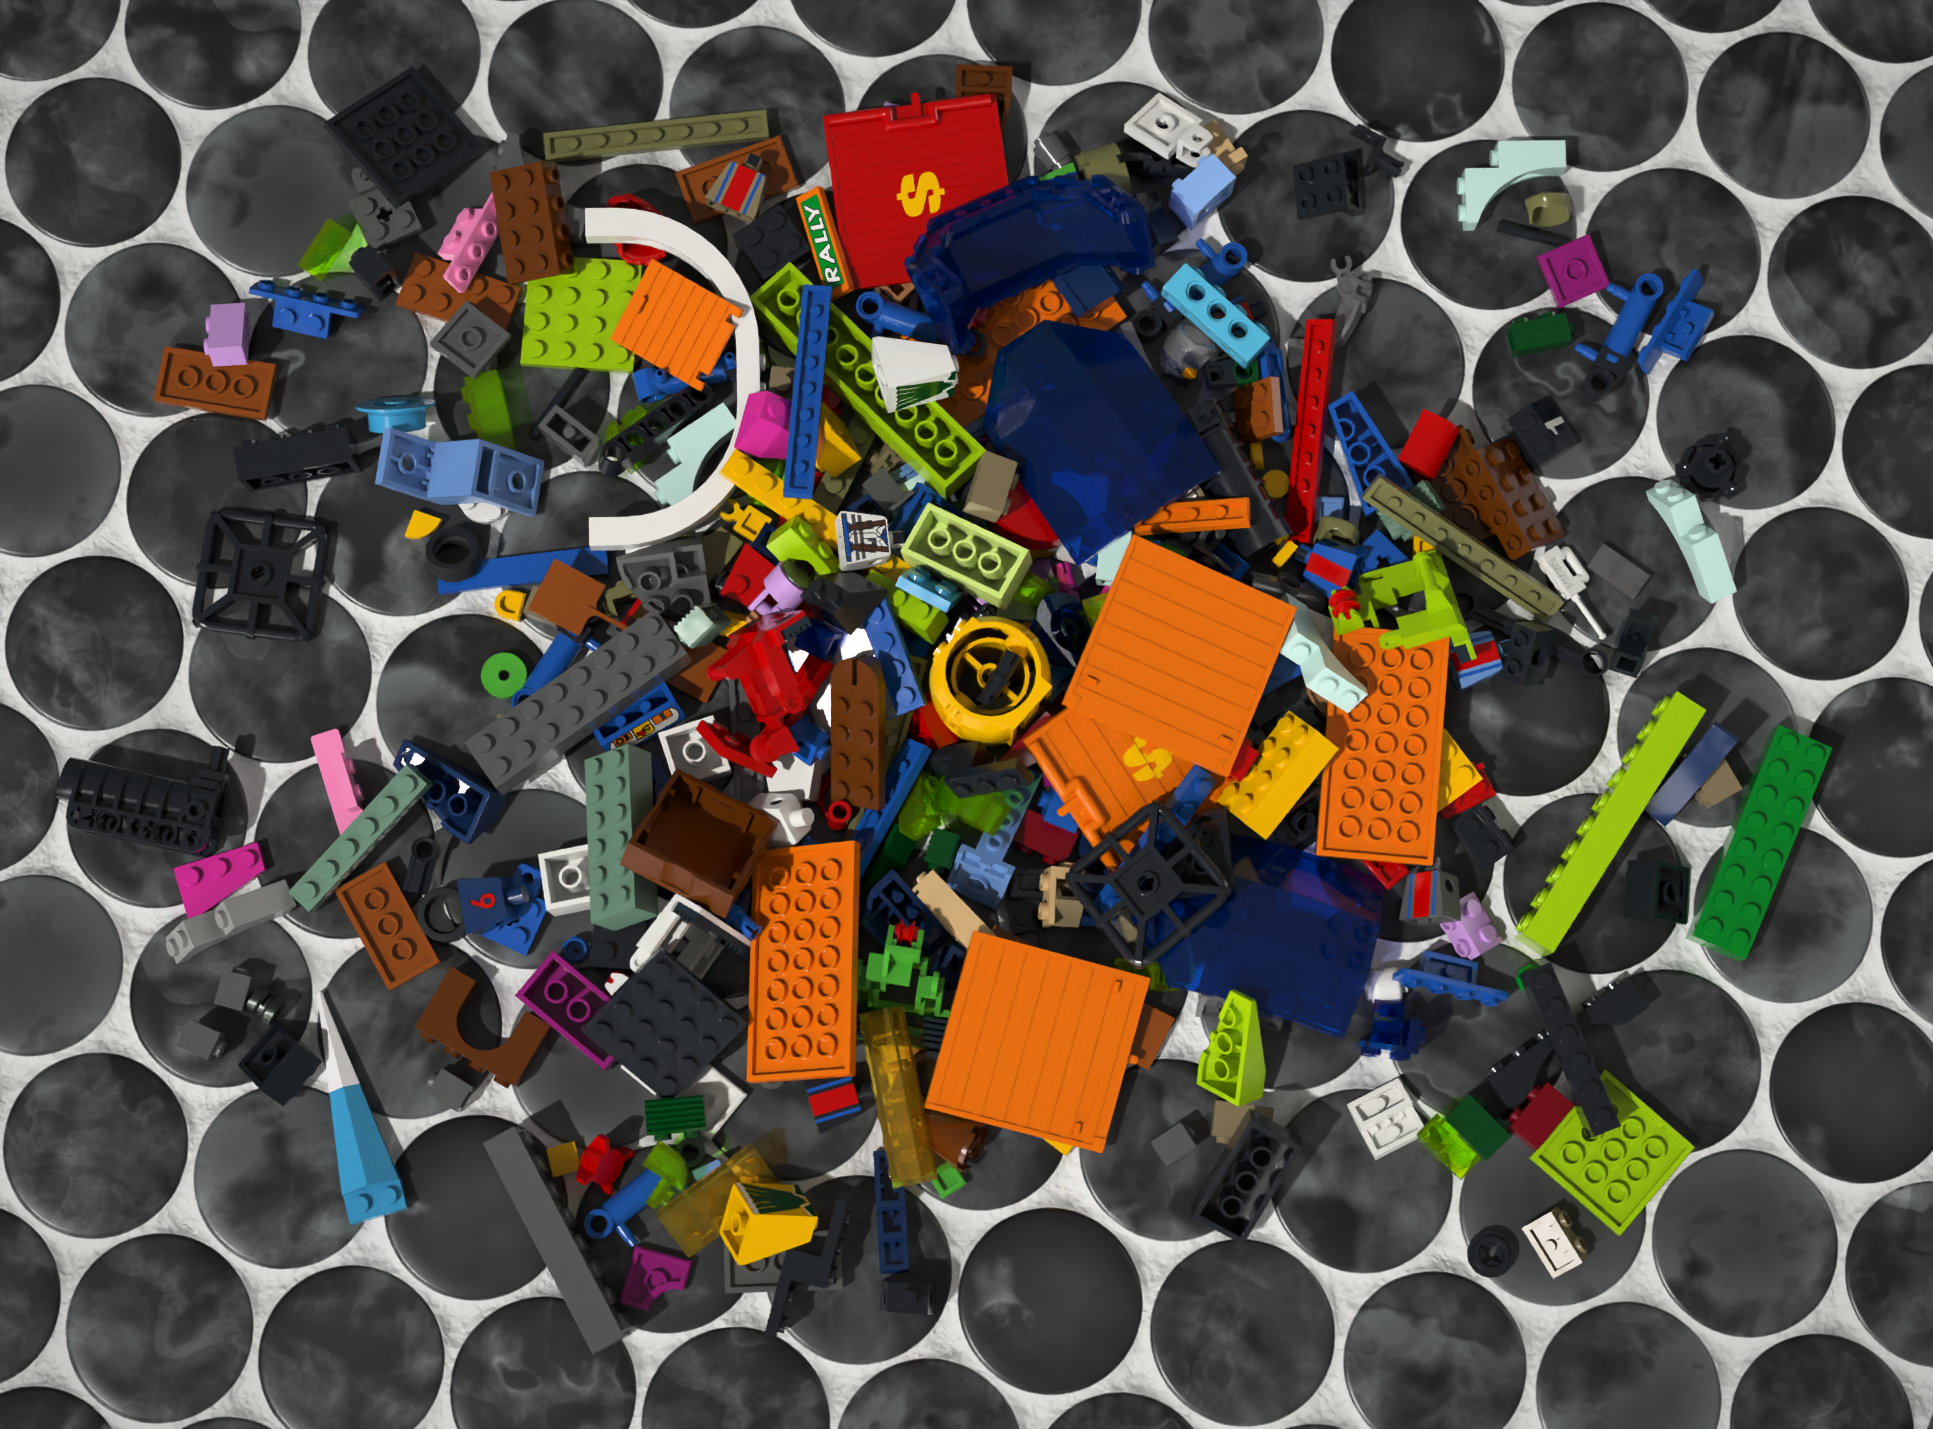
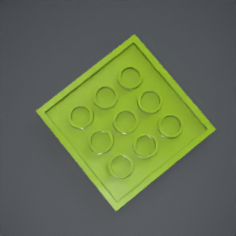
M574 257L573 274L528 281L521 366L572 370L577 367L580 370L634 373L636 354L612 341L610 338L642 278L643 265L627 264L624 260Z
M1603 1070L1599 1075L1621 1126L1596 1137L1588 1138L1574 1105L1540 1148L1529 1156V1159L1615 1234L1620 1236L1695 1147L1607 1070Z

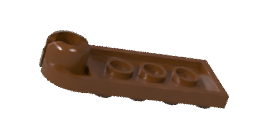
M864 654L859 657L855 656L844 659L836 664L831 674V801L841 800L849 805L879 811L885 808V680L883 677V666L873 655L866 656Z

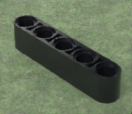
M706 383L702 391L690 385L606 442L602 446L598 462L601 473L608 477L620 475L666 443L667 439L705 415L709 410L713 396L710 385ZM698 397L701 398L703 401H698L694 398ZM672 412L680 413L682 416L674 415ZM651 427H657L660 431L653 430ZM629 442H636L639 446L631 445ZM607 457H614L617 461L609 460Z

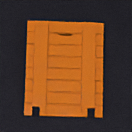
M651 259L610 339L695 389L702 391L706 383L699 380L701 373L703 372L710 376L736 327L729 323L731 316L734 315L740 319L744 310L658 261Z

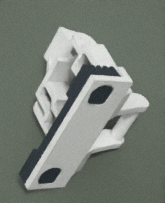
M675 894L670 901L658 897L659 916H657V919L636 944L639 948L631 957L630 968L635 972L660 946L671 954L681 938L685 936L690 942L677 959L702 979L724 947L750 961L751 941L700 906L678 894ZM623 971L612 973L605 983L606 994L611 997L630 976Z

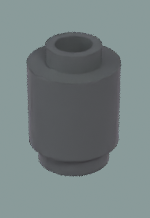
M1045 132L1034 141L1036 146L1033 152L1049 172L1073 162L1070 157L1071 153L1055 133L1049 135Z

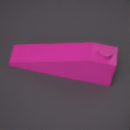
M769 391L749 394L734 448L756 458H779L786 460L792 402Z

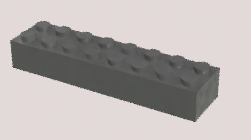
M654 608L464 743L495 788L504 795L692 663V660Z
M513 1126L484 1142L483 1145L592 1354L599 1353L630 1336L628 1329L631 1328V1325L624 1312L618 1313L613 1303L617 1302V1298L611 1287H605L600 1277L604 1274L596 1260H590L586 1252L590 1249L589 1244L583 1234L576 1233L573 1227L576 1224V1220L569 1208H563L559 1200L563 1195L558 1185L547 1178L545 1173L549 1171V1168L542 1156L535 1155L532 1147L536 1144L530 1132Z

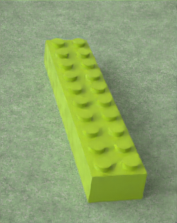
M789 262L749 298L755 317L796 355L803 284H814ZM831 302L824 383L946 501L974 476L978 461L985 452V449L935 401L888 413L872 366V340Z
M1678 691L1670 697L1665 695L1662 700L1660 699L1651 712L1655 717L1641 727L1636 735L1639 742L1635 743L1633 747H1629L1622 757L1621 762L1625 763L1624 766L1612 773L1606 783L1610 788L1602 795H1599L1591 806V809L1594 811L1593 815H1589L1587 819L1581 822L1575 832L1579 837L1577 840L1574 839L1572 843L1569 842L1560 856L1564 859L1562 864L1559 863L1557 867L1554 866L1545 879L1549 883L1548 886L1541 891L1539 890L1532 899L1530 905L1534 908L1531 913L1528 912L1526 915H1523L1517 923L1515 929L1518 933L1515 939L1543 957L1554 953L1706 712V709Z

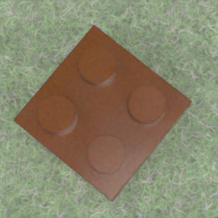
M1270 376L1233 389L1236 432L1239 442L1249 445L1250 442L1261 441L1283 433L1279 377Z

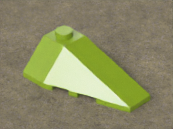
M1233 989L1230 990L1219 1014L1220 1022L1216 1030H1213L1209 1036L1211 1040L1206 1050H1203L1200 1056L1197 1084L1240 1107L1263 1098L1266 1069L1256 1000Z

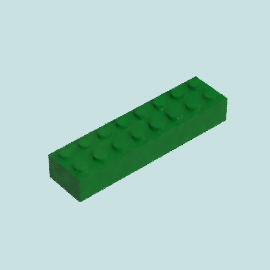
M1781 725L1771 729L1685 937L1686 939L1738 962L1747 959L1832 747Z

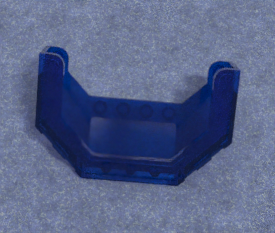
M1055 175L1054 180H1040L1039 176H1027L930 218L926 224L927 231L925 234L919 235L913 246L914 252L912 256H907L903 263L942 343L947 345L953 354L957 355L968 352L975 345V335L970 331V328L979 311L983 308L992 307L1003 299L1017 296L1021 291L1033 286L1042 285L1046 280L1057 275L1066 274L1078 266L1118 265L1125 272L1132 275L1142 274L1147 269L1156 266L1145 207L1105 175H1093L1092 180H1077L1076 175Z

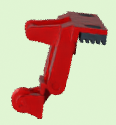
M804 610L756 617L728 635L730 639L726 645L728 650L707 668V677L711 681H720L725 677L729 680L739 678L752 711L758 715L756 717L757 721L766 724L763 731L755 736L750 743L751 756L760 763H771L776 761L780 755L796 753L800 750L787 726L784 725V715L800 712L804 706V700L798 689L800 685L781 645L785 641L790 640V637H795L796 634L806 630V627L812 626Z

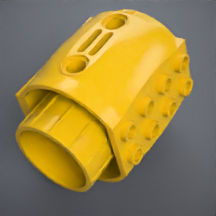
M972 616L968 622L963 619L953 630V639L948 644L943 641L933 653L934 658L930 669L929 687L934 707L946 727L967 742L979 741L984 746H997L1007 743L1012 747L1050 705L1053 686L1051 685L1048 657L1039 639L1022 624L997 616L978 618ZM1005 649L1022 657V660H1020L1014 670L1022 686L1020 695L1017 696L1006 686L1001 692L1011 702L1010 705L998 710L979 709L972 700L959 691L957 687L958 681L968 668L971 667L978 673L977 683L979 688L983 690L985 683L982 681V676L986 672H990V670L994 671L997 665L988 663L982 666L980 662H999ZM1032 659L1036 667V678L1033 689L1027 698L1031 676L1027 663ZM952 668L949 690L946 681V673Z

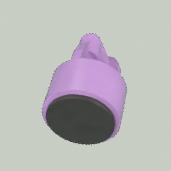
M780 561L764 578L765 588L747 608L751 612L755 609L762 616L793 612L802 603L803 600L800 595L812 581L808 574L797 564L791 561ZM768 594L778 602L773 608L764 600Z

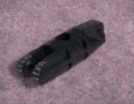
M1144 151L1122 154L1121 163L1125 162L1129 174L1142 177L1185 179L1192 172L1191 167H1188L1189 165L1176 158V153L1168 160L1156 152Z

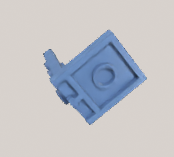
M1027 768V770L1033 776L1031 786L1002 792L976 849L961 844L946 883L955 893L995 911H998L1015 869L1014 866L1003 862V859L1043 775L1030 768Z

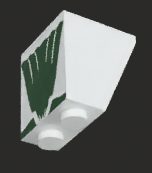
M879 336L872 338V366L888 413L954 396L955 385L958 384L956 372H959V364L956 355H950L947 345Z

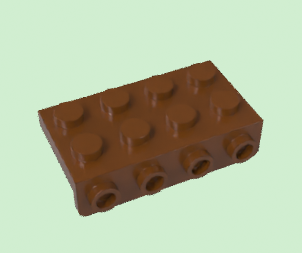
M540 161L489 172L508 285L573 274L574 256L571 253L570 230L566 223L565 201L561 193L560 172L554 161Z
M1460 424L1457 426L1460 431L1435 480L1410 469L1409 471L1416 484L1422 480H1429L1446 507V510L1441 513L1443 517L1482 542L1497 534L1459 468V461L1475 451L1473 447L1475 440L1471 431L1465 429Z
M1511 437L1476 449L1459 461V468L1511 560H1516L1531 551L1565 537L1559 520L1554 516L1548 505L1547 498L1540 491L1532 471L1526 466L1518 446Z

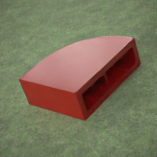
M1033 458L1015 470V473L1019 474V478L1014 490H1009L1007 498L1011 499L1007 514H1001L996 523L986 520L1001 537L1030 550L1057 548L1076 537L1085 526Z

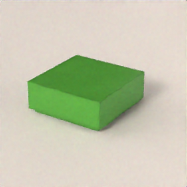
M947 1162L927 1174L942 1199L967 1184L961 1173Z

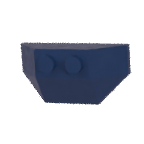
M893 869L870 890L859 917V921L884 948L889 925L900 924L901 918L904 925L910 926L915 920V927L924 930L922 955L931 956L952 936ZM901 943L899 945L901 947L909 948L908 943Z

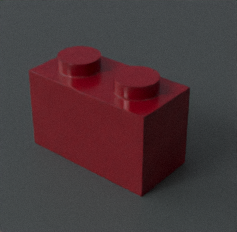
M1026 809L1012 843L1017 845L1015 848L1017 851L1031 856L1032 853L1038 854L1043 857L1042 862L1045 864L1058 866L1059 863L1067 862L1080 832L1076 831L1075 834L1044 821L1040 814Z
M1548 1082L1542 1083L1540 1086L1536 1083L1533 1086V1090L1525 1096L1529 1099L1522 1108L1517 1106L1507 1118L1510 1121L1508 1130L1532 1150L1540 1148L1574 1106L1571 1101Z

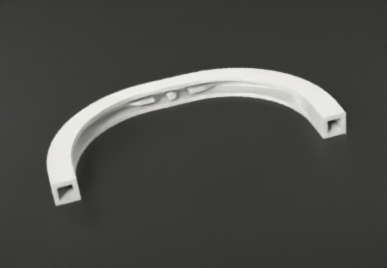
M585 208L587 243H631L664 250L690 264L710 282L721 298L744 310L740 319L734 315L730 318L732 324L736 326L734 334L737 356V417L730 445L716 470L695 492L668 508L639 516L589 517V546L591 551L638 549L661 544L691 531L714 514L736 489V485L719 475V473L736 449L734 445L748 395L766 391V382H760V371H765V354H759V337L755 313L740 277L729 261L704 237L677 221L652 212L627 208ZM739 450L740 452H742L743 454H745L746 456H748L749 458L752 459V455H749V454H747V453H745V452Z

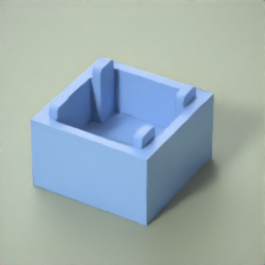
M1213 153L1208 158L1205 155L1197 161L1199 166L1183 181L1178 178L1172 184L1174 189L1171 191L1168 208L1191 231L1226 200L1233 191L1236 176Z

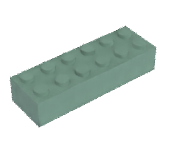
M630 744L584 760L591 923L613 931L659 916L657 884L620 865L628 841L643 818L653 809L651 753Z

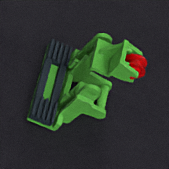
M901 918L900 924L889 925L885 949H881L880 954L870 953L867 966H863V959H858L856 1039L939 1052L950 1015V1010L941 1009L945 978L939 977V971H934L933 977L926 976L929 956L920 958L924 930L915 927V920L910 926L904 925ZM901 943H908L909 948L901 947L899 945ZM912 968L921 970L915 1005L879 1000L880 991H886L887 983L909 987Z

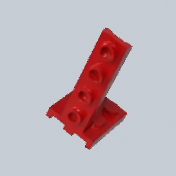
M814 650L809 653L795 675L800 685L798 689L803 697L804 706L798 713H787L784 715V725L787 726L788 730L800 719L807 706L812 702L815 693L822 682L828 677L829 671L833 666L818 651ZM701 720L696 730L719 756L769 778H772L778 770L772 762L760 763L754 760L750 753L751 739L739 731L733 734L729 732L727 727L716 721L711 724ZM764 724V726L762 727V729H761V731L759 732V734H760V733L763 731V729L766 727V724Z

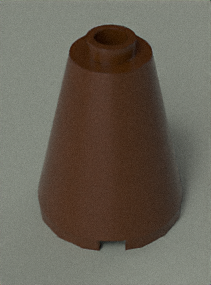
M919 1104L916 1108L911 1107L905 1119V1122L908 1123V1131L953 1168L964 1174L971 1168V1166L967 1165L970 1158L975 1160L978 1158L989 1132L988 1129L984 1128V1126L989 1124L928 1109L923 1104Z

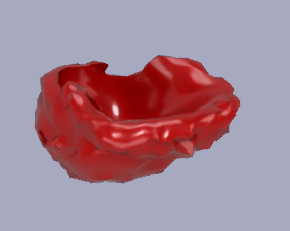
M629 193L609 198L606 208L642 210L665 216L661 211H657L649 202ZM614 243L618 254L627 264H644L648 267L651 259L659 262L660 259L666 257V251L651 246Z

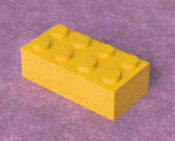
M1288 711L1278 721L1277 726L1269 736L1259 745L1257 750L1259 754L1241 782L1232 781L1224 789L1217 802L1267 840L1339 748L1291 711Z

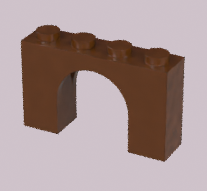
M450 967L415 1025V1028L421 1030L419 1036L433 1045L436 1040L446 1045L443 1051L457 1059L461 1055L471 1060L468 1066L484 1074L485 1070L493 1073L496 1075L493 1080L507 1089L510 1085L518 1087L553 1030V1027L525 1011L513 1033L503 1045L492 1050H478L472 1047L462 1034L461 1016L480 983L459 970Z

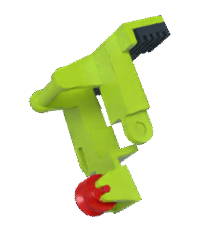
M1437 549L1429 552H1419L1414 555L1412 561L1363 574L1358 582L1362 592L1361 595H1357L1347 586L1331 591L1328 608L1336 633L1340 636L1365 627L1363 622L1371 619L1374 628L1379 629L1380 625L1375 610L1398 604L1396 598L1425 590L1426 610L1397 617L1399 629L1382 634L1378 639L1380 647L1392 649L1404 645L1405 649H1409L1450 636L1460 664L1477 659L1440 551Z

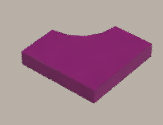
M635 1246L619 1303L649 1311L653 1301L661 1293L672 1289L685 1290L692 1261Z

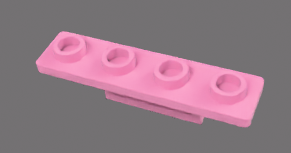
M493 193L490 194L482 209L464 208L459 213L453 228L444 238L443 245L438 251V254L444 260H452L443 277L459 293H465L499 234Z
M333 729L312 736L311 742L341 835L363 811L361 801L364 800V795L360 785L355 784L353 774L356 773L352 758L346 755L338 729Z

